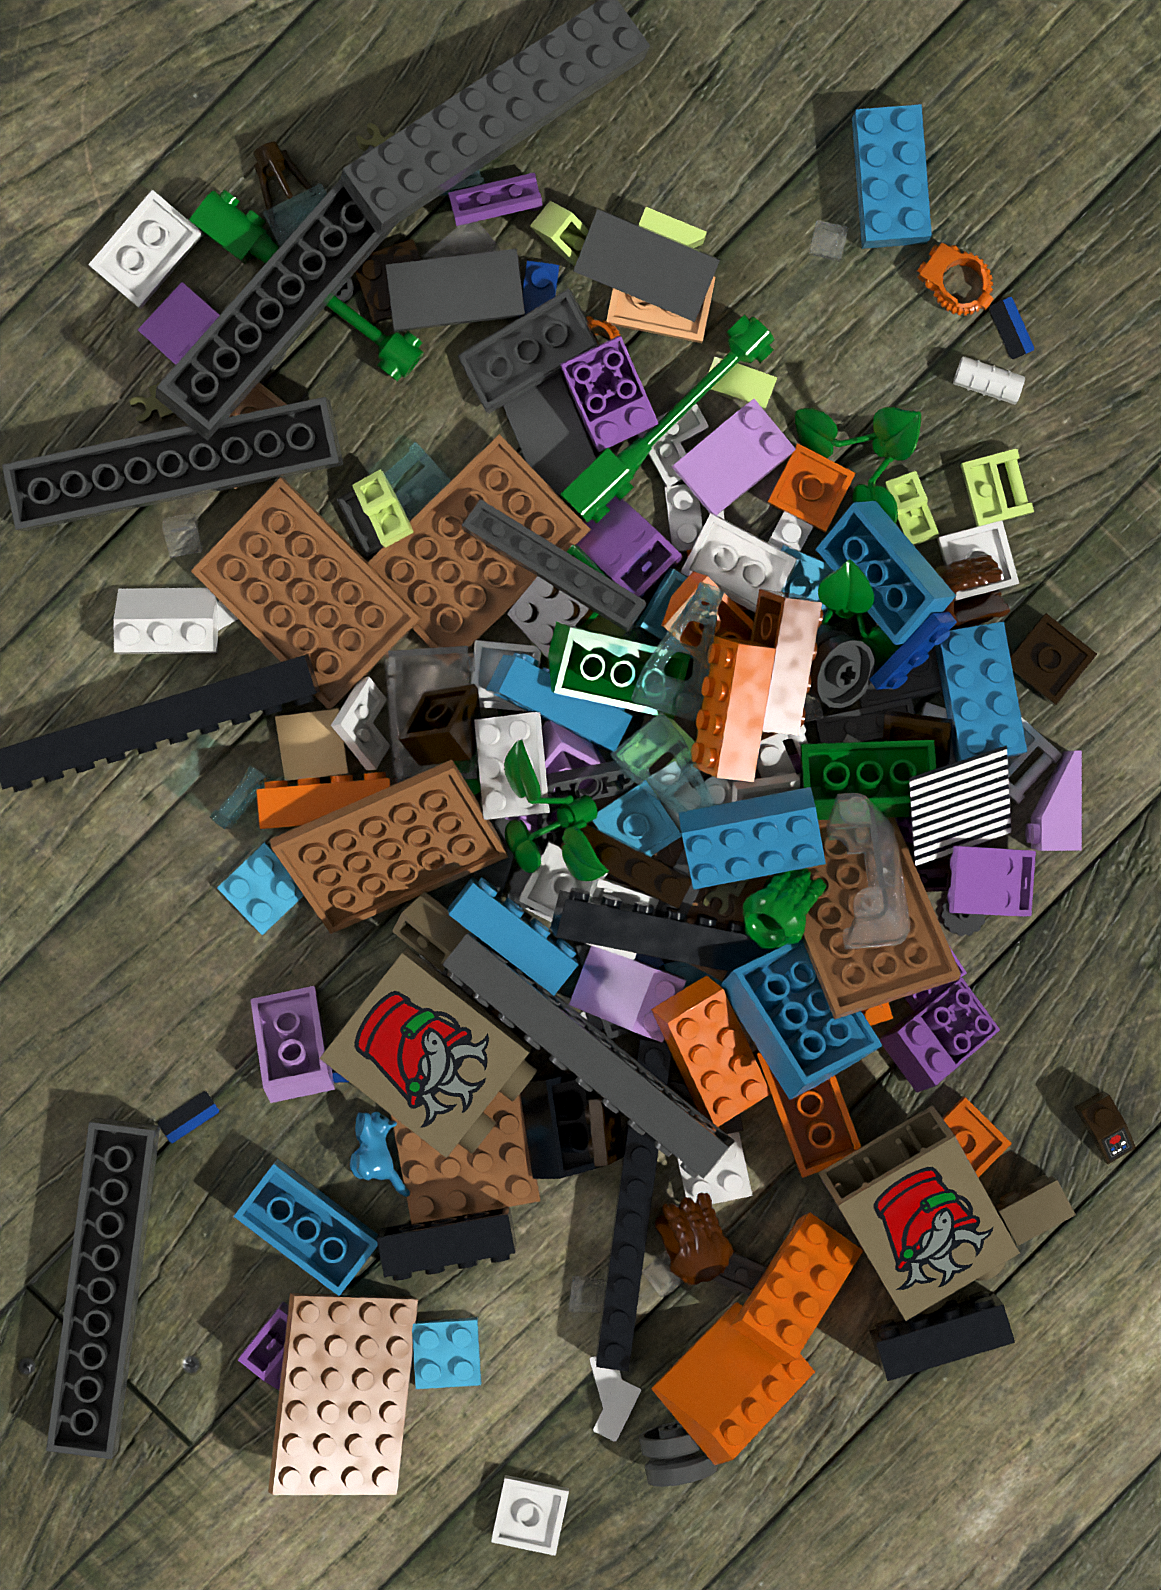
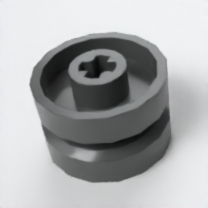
M821 625L817 630L815 641L817 643V654L811 664V688L807 695L815 697L818 701L829 707L843 708L852 705L862 697L871 683L869 679L874 674V656L870 647L861 640L847 635L844 631L834 626Z
M678 1421L653 1427L639 1435L642 1455L651 1458L645 1464L649 1485L666 1487L687 1484L709 1477L718 1471V1465L712 1463Z

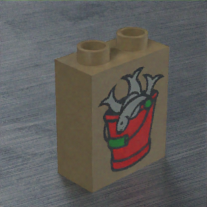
M408 947L402 952L319 1058L446 1158L457 1144L472 1154L496 1124L483 1111L497 1093H502L513 1102L537 1072L534 1067L524 1060L530 1053L532 1045Z
M933 1105L818 1173L905 1321L917 1314H930L937 1311L947 1302L949 1295L974 1280L983 1281L996 1276L1002 1271L1006 1261L1020 1254L957 1138Z

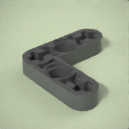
M622 761L606 762L546 775L548 797L564 798L572 795L573 800L583 795H589L593 800L619 795L627 792L634 783V775L628 765ZM594 779L592 785L588 788H578L583 780ZM549 804L550 813L537 814V830L558 821V819L552 822L546 820L551 813L560 809L562 804ZM560 826L537 837L541 851H544L548 841L553 842L552 833H555L558 838L554 843L561 846L563 842L562 837L567 828Z

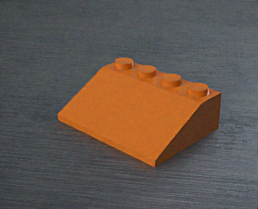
M735 1302L651 1388L714 1465L733 1460L815 1373L801 1354H799L796 1360L784 1365L731 1327V1324L743 1307L738 1302Z

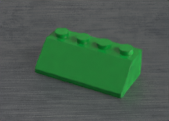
M556 621L548 652L551 692L674 719L691 655L674 648Z
M934 740L801 744L800 789L811 787L818 820L912 817L909 778L936 769Z

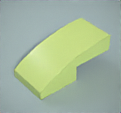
M714 357L709 372L722 360L721 358ZM737 363L709 391L732 400L735 398L745 403L755 399L762 409L765 410L777 377Z
M381 469L352 485L364 513L369 516L380 543L385 548L414 532L395 492Z
M914 471L886 481V488L893 495L897 503L899 527L909 541L916 546L938 538L939 532L927 505L928 499L917 472Z

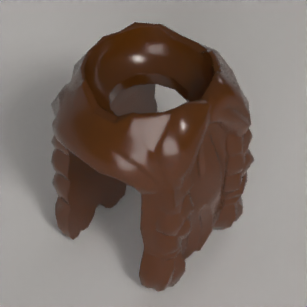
M981 555L976 558L954 561L949 565H939L934 569L955 595L960 590L1004 579L1002 570L998 567V563L992 559L991 555ZM995 590L955 601L954 598L943 612H950L957 623L950 630L979 626L981 623H986L994 617H1003L1010 612V607L1007 603L1004 604V598H1001V591Z
M703 1192L699 1193L695 1203L691 1197H685L681 1200L679 1207L674 1203L664 1204L663 1213L665 1216L661 1215L656 1218L655 1228L661 1235L666 1253L670 1257V1272L688 1285L710 1282L719 1274L724 1273L734 1250L728 1238L722 1235V1229L712 1207L710 1195Z

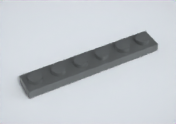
M481 499L462 524L463 530L626 632L629 631L646 606L645 600Z

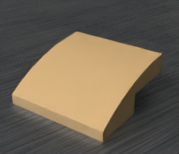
M340 708L275 716L285 781L349 773L345 743L331 726Z

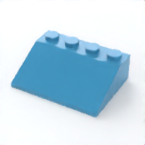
M802 939L799 943L784 945L733 970L720 985L724 989L732 1008L789 1100L815 1088L883 1046L861 1011L834 1020Z

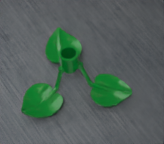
M883 407L874 415V432L872 434L837 440L835 439L838 432L837 426L827 414L813 408L797 410L795 412V425L802 446L825 458L833 454V446L842 447L873 440L874 452L880 457H885V460L868 480V486L859 484L854 488L852 500L853 503L876 501L896 524L898 508L895 498L883 486H875V482L890 462L906 460L913 454L920 434L921 412L907 411L896 407Z
M848 559L839 569L821 581L818 588V596L821 602L828 607L821 625L828 623L833 612H836L841 618H851L856 615L860 634L864 637L861 641L870 647L874 656V666L882 667L903 644L895 645L880 626L872 628L870 633L866 630L862 614L868 611L874 602V592L867 577L851 559Z
M523 739L516 741L504 762L505 775L513 792L519 798L526 797L530 804H562L560 809L557 810L558 821L532 834H529L525 823L520 819H514L506 825L505 840L518 865L527 873L537 871L541 866V856L533 840L562 826L567 828L562 837L565 844L562 848V857L569 872L576 879L587 882L607 874L609 870L599 861L590 842L580 830L587 826L586 823L597 818L598 811L594 800L589 795H583L574 800L572 795L564 798L540 797V785L524 747Z

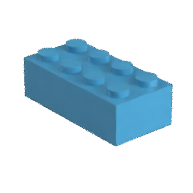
M922 104L856 109L852 117L862 249L927 244L932 237Z
M876 501L854 502L815 549L833 571L839 569L848 559H851L867 577L874 592L873 605L867 612L895 645L904 644L932 613H942L956 597L955 593Z
M1004 621L950 630V636L941 644L935 645L947 718L953 719L951 741L955 762L1006 745L1007 757L1026 753L1027 747Z
M516 652L513 656H502L486 691L529 713L540 712L541 719L545 721L549 719L596 745L599 749L616 751L633 717L624 712L625 708L551 692L550 669L545 667L543 669L538 668V660L524 653L519 654Z
M811 787L678 813L693 890L826 864Z
M471 877L448 907V915L554 996L579 965L575 957V949L562 938H558L557 941L549 936V928L535 917L531 921L523 916V908L509 897L505 901L496 895L498 893L496 891L497 888L483 877L479 881Z
M279 1159L274 1162L234 1215L237 1220L338 1296L342 1294L378 1246L377 1233Z

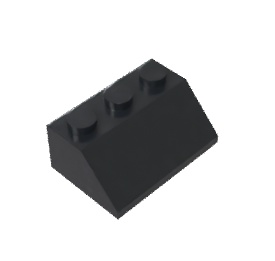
M572 1071L532 1078L520 1093L533 1179H561L604 1167H595L594 1158L590 1157L588 1142L592 1138L591 1125H588L586 1122L585 1109L589 1105V1100L596 1097L594 1089L589 1092L580 1086L575 1080L578 1076Z

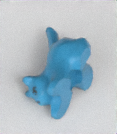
M378 1111L373 1112L371 1115L370 1113L359 1112L356 1117L355 1132L360 1147L351 1154L350 1169L353 1175L364 1180L389 1179L398 1193L408 1197L410 1191L403 1184L394 1169L386 1143L387 1133L397 1125V1122L389 1120Z

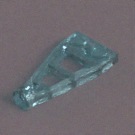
M699 583L696 593L644 665L631 697L634 703L695 721L704 699L702 695L704 678L706 676L709 677L710 663L708 661L714 641L718 608L725 593L723 590L707 583ZM705 601L709 603V605H702L701 602ZM690 621H696L704 625L701 642L697 647L680 642V637ZM676 652L687 653L693 657L692 676L687 681L664 675L665 665Z
M662 711L609 754L631 781L676 814L690 811L674 797V792L686 782L692 783L701 797L700 804L693 810L715 806L696 763L692 762L693 757L683 736ZM665 752H670L675 756L681 769L680 777L671 785L660 783L649 773V766Z

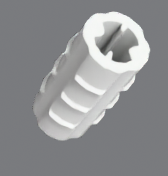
M963 356L958 365L953 384L966 388L968 391L972 390L983 394V396L987 395L999 401L1002 400L1015 405L1020 397L1025 377L1012 373L1010 370L1006 371L995 367V365L991 366L980 362V360L976 361Z

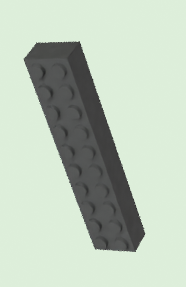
M599 0L343 168L340 182L377 234L381 235L642 62L650 45L618 0Z
M370 145L361 156L374 149V147ZM339 180L156 388L155 398L208 441L396 225L378 235Z
M326 397L228 417L208 441L188 425L2 464L15 530L30 531L344 464L331 401Z
M467 933L442 964L449 970L446 975L460 986L465 983L474 991L472 996L485 1007L492 1005L500 1012L498 1018L511 1028L517 1026L526 1034L523 1038L530 1045L538 1050L543 1047L552 1054L549 1059L563 1071L569 1068L578 1076L575 1080L580 1086L589 1092L594 1089L604 1097L601 1102L608 1109L616 1114L619 1110L630 1118L627 1123L641 1135L647 1132L656 1140L654 1146L667 1156L674 1154L682 1161L680 1167L690 1176L696 1178L699 1175L704 1179L735 1142L729 1135L556 994L553 996L473 933Z
M96 1117L89 1122L46 1451L104 1459H113L118 1451L160 1126Z

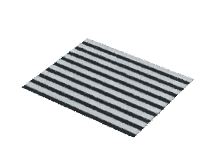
M1007 745L909 778L915 866L953 853V846L971 847L1011 833Z

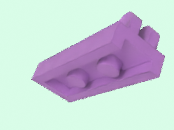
M535 172L448 192L456 226L528 209L537 211L543 206Z

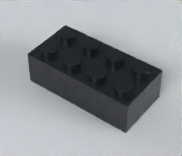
M510 1207L417 1224L405 1223L381 1228L377 1236L384 1277L392 1276L393 1281L411 1278L412 1272L425 1270L426 1275L441 1273L445 1271L444 1266L457 1264L459 1269L469 1268L478 1265L477 1260L490 1258L491 1263L506 1261L510 1259V1254L516 1253L517 1244Z
M980 1291L971 1294L968 1301L957 1303V1300L947 1301L940 1309L930 1314H917L907 1321L894 1322V1319H888L875 1324L876 1328L869 1330L880 1368L887 1381L1015 1343L1004 1304L995 1293L989 1294L988 1291Z

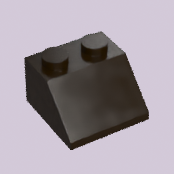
M470 684L423 693L398 739L419 766L441 764L449 760H453V762L471 759L477 747L474 720L481 719L479 694L476 685Z

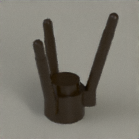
M274 141L260 146L253 153L257 160V163L253 166L259 177L267 215L273 230L277 229V223L265 173L269 177L276 176L288 199H291L293 195L282 174V171L285 170V165L308 193L312 194L314 192L313 187L291 161L287 151H281L277 142Z

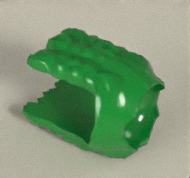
M804 868L777 873L767 879L763 889L751 894L743 903L745 934L754 940L760 948L766 950L799 943L805 932L806 914L814 903L817 902L818 897L823 894L827 886L821 878L811 880V872Z

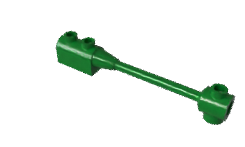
M225 189L221 194L215 190L210 192L190 217L189 221L245 265L252 255L267 263L279 249V246L267 234V230L263 228L266 221L252 210L244 214L236 207L240 201ZM336 296L326 305L379 346L378 359H380V362L377 366L397 382L401 377L406 378L422 358L424 352L419 347L423 342L409 331L404 336L399 332L386 336Z
M744 314L726 332L730 337L728 339L730 352L658 422V425L652 427L643 437L635 440L617 456L607 448L559 495L583 522L587 524L592 519L597 524L610 511L606 505L615 496L620 501L634 488L630 481L634 478V474L651 451V447L739 361L751 364L756 359L761 363L774 351L770 344L775 339L755 317L749 319Z

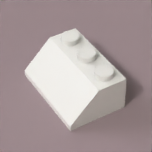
M208 588L118 589L114 613V653H218V598Z

